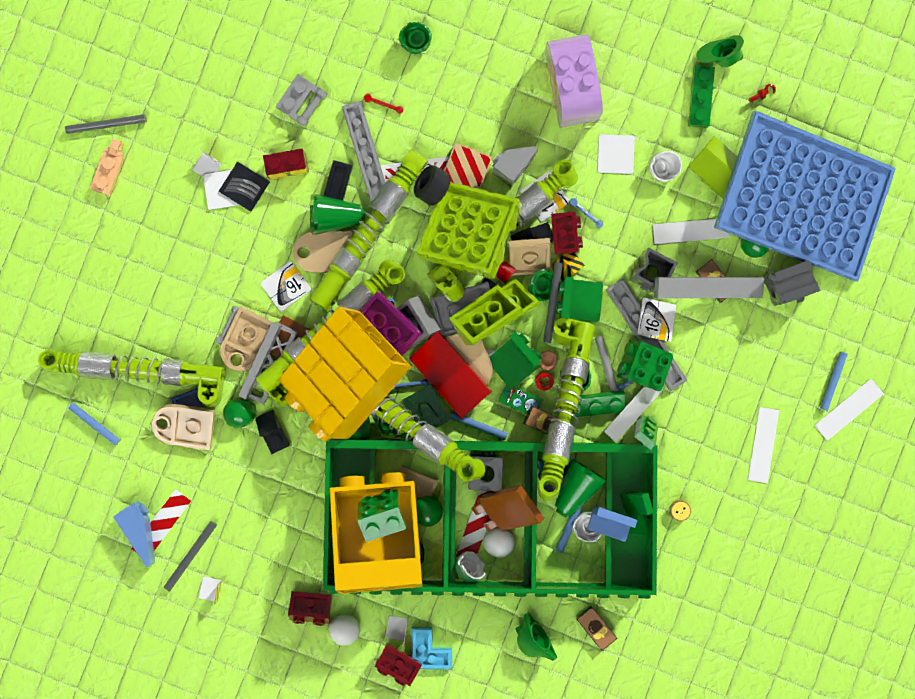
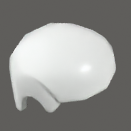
M673 151L657 153L651 159L649 165V172L659 182L671 181L682 171V161L679 155Z
M583 512L578 515L572 527L576 537L585 542H595L602 537V534L587 529L592 512Z
M495 527L485 535V549L491 556L497 558L507 557L516 546L515 537L509 530L501 531L499 527Z
M463 552L457 558L455 569L458 576L465 582H476L486 575L484 572L485 563L474 552Z
M337 614L330 620L328 632L330 638L336 644L347 646L358 639L360 627L358 621L353 616Z

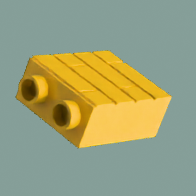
M339 306L326 321V324L321 327L310 343L297 356L295 361L282 374L279 381L288 390V393L284 396L286 402L299 412L306 411L313 419L309 424V428L318 438L324 441H328L330 438L350 439L408 372L411 365L360 311Z
M400 472L381 475V484L365 485L363 476L340 478V487L330 488L335 591L339 594L423 587L414 481L406 482V474ZM387 489H397L399 492V507L407 529L366 542L357 521L358 502L366 496L373 497Z

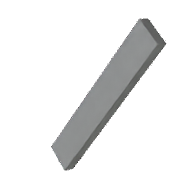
M358 101L344 105L342 109L372 204L386 182L362 103Z
M655 277L654 298H763L764 278Z
M624 279L605 289L637 341H642L669 352L662 340L637 334L641 306ZM674 358L665 380V385L669 391L687 381Z

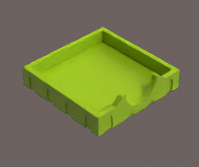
M450 182L446 195L440 202L435 204L436 207L431 214L428 227L425 229L420 247H418L416 253L423 260L495 279L498 268L504 261V245L507 236L511 230H516L522 204L518 198H510L506 195L490 193L486 190L470 188V186Z

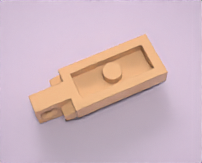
M113 138L110 147H106L103 151L90 186L91 190L111 197L125 160L123 159L124 153L121 152L124 145L122 141Z

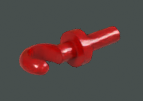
M767 84L764 90L760 89L758 94L748 99L751 103L759 98L765 99L766 95L769 94L768 87H772L773 93L776 92V87L773 84Z

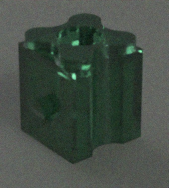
M432 384L402 400L406 409L411 411L412 416H419L420 421H426L427 424L435 428L450 421ZM414 417L416 423H418V418Z

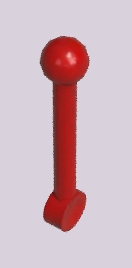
M370 94L364 96V100L367 103H377L396 110L398 114L404 111L402 106L396 107L374 99Z

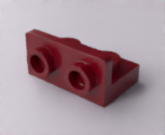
M575 211L551 214L555 255L580 253V248H583L582 236H578V228H581L580 216H576Z
M291 591L288 611L289 620H292L295 624H304L305 622H313V625L324 626L325 623L329 624L332 595Z
M386 644L374 667L377 668L380 674L394 677L398 684L411 686L422 663L395 647Z

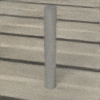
M597 337L595 342L610 392L618 391L603 337Z

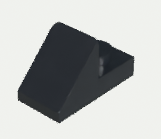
M548 222L532 228L528 227L510 236L512 241L550 238V243L554 242Z
M274 409L255 418L259 435L264 438L271 455L291 446Z

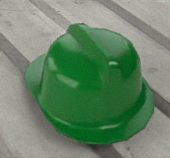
M734 35L707 43L697 51V60L703 63L715 62L721 67H730L743 59L741 50L744 43L743 37Z

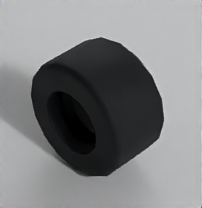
M434 165L426 167L415 182V197L428 205H435L440 202L449 189V174Z

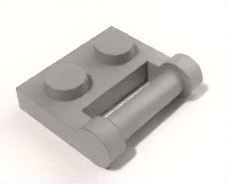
M297 74L276 105V108L300 125L306 127L309 123L308 119L321 100L325 99L328 94ZM312 92L316 95L301 116L297 113Z

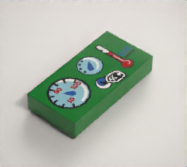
M506 385L498 402L527 414L531 405L540 409L543 399L516 387L510 389Z

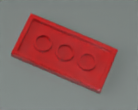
M439 331L409 358L461 419L492 392Z

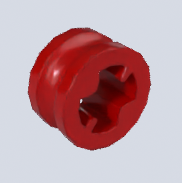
M541 373L536 377L535 384L538 389L547 391L552 388L554 380L550 374ZM541 377H548L550 380L548 381L550 382L549 386L544 385L541 387L539 379Z

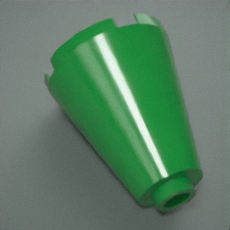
M311 194L310 200L314 201L313 205H310V228H315L311 232L312 235L360 225L359 221L365 220V209H361L360 204Z
M572 459L555 502L556 512L564 517H567V515L573 516L604 485L606 479L591 471L582 463Z

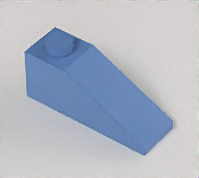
M137 501L113 516V518L147 568L155 563L150 517L147 507Z

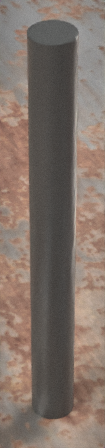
M142 114L65 126V131L67 134L144 123L147 122L146 115Z
M559 262L554 263L543 340L546 343H551L563 265V263Z
M209 522L165 584L164 588L166 590H172L216 528L217 524L215 522Z

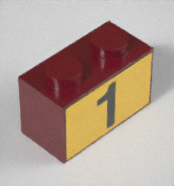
M303 148L263 155L265 172L269 179L309 173L306 152Z

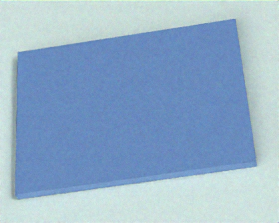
M753 111L714 228L799 261L805 262L809 260L812 266L858 282L896 168L761 112Z

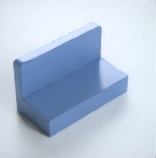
M594 506L587 529L625 542L630 527L635 528L637 520Z

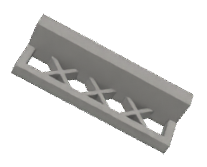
M277 321L271 323L238 396L244 399L251 398L265 404L269 396L266 391L262 398L252 393L255 386L259 385L256 378L262 373L264 367L274 363L270 355L272 349L279 347L282 355V346L286 345L288 347L291 345L298 331ZM281 329L291 334L289 341L281 344L279 339Z

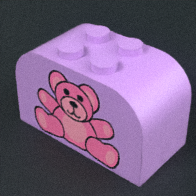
M584 34L547 41L544 51L559 128L598 121L603 113V103L589 35Z

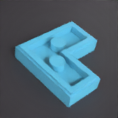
M412 627V658L422 663L420 669H452V647H432V627Z

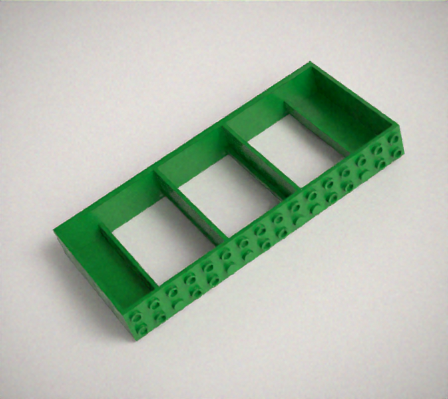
M329 439L326 441L323 590H328L329 594H339L335 591L330 488L340 487V478L347 476H363L365 485L375 484L376 449H418L413 445L412 440ZM454 441L460 450L525 451V491L537 507L538 451H544L545 442ZM573 442L571 452H606V510L626 516L621 495L626 493H649L653 508L652 514L644 515L648 533L635 535L631 534V530H629L625 542L605 535V581L603 583L537 582V524L524 526V576L522 582L456 581L454 579L456 472L444 465L442 580H422L423 587L369 591V594L379 595L382 594V591H390L391 595H402L403 592H411V595H423V592H431V595L441 596L444 595V592H452L454 596H464L465 592L473 593V596H485V593H494V596L502 597L506 596V593H514L516 597H526L527 593H534L536 597H547V594H556V597H568V594H576V597L588 598L589 594H597L598 598H609V595H618V598H630V595H638V598L650 599L651 595H657L658 445H655L650 450L642 443Z

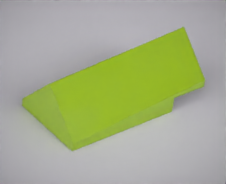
M713 136L688 167L703 179L702 182L723 199L737 155L717 137Z
M515 278L502 288L496 285L454 314L449 320L465 345H474L533 309L540 302Z

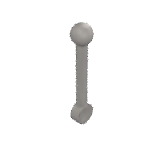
M238 306L231 308L232 313L221 335L216 338L218 344H222L224 336L239 309Z

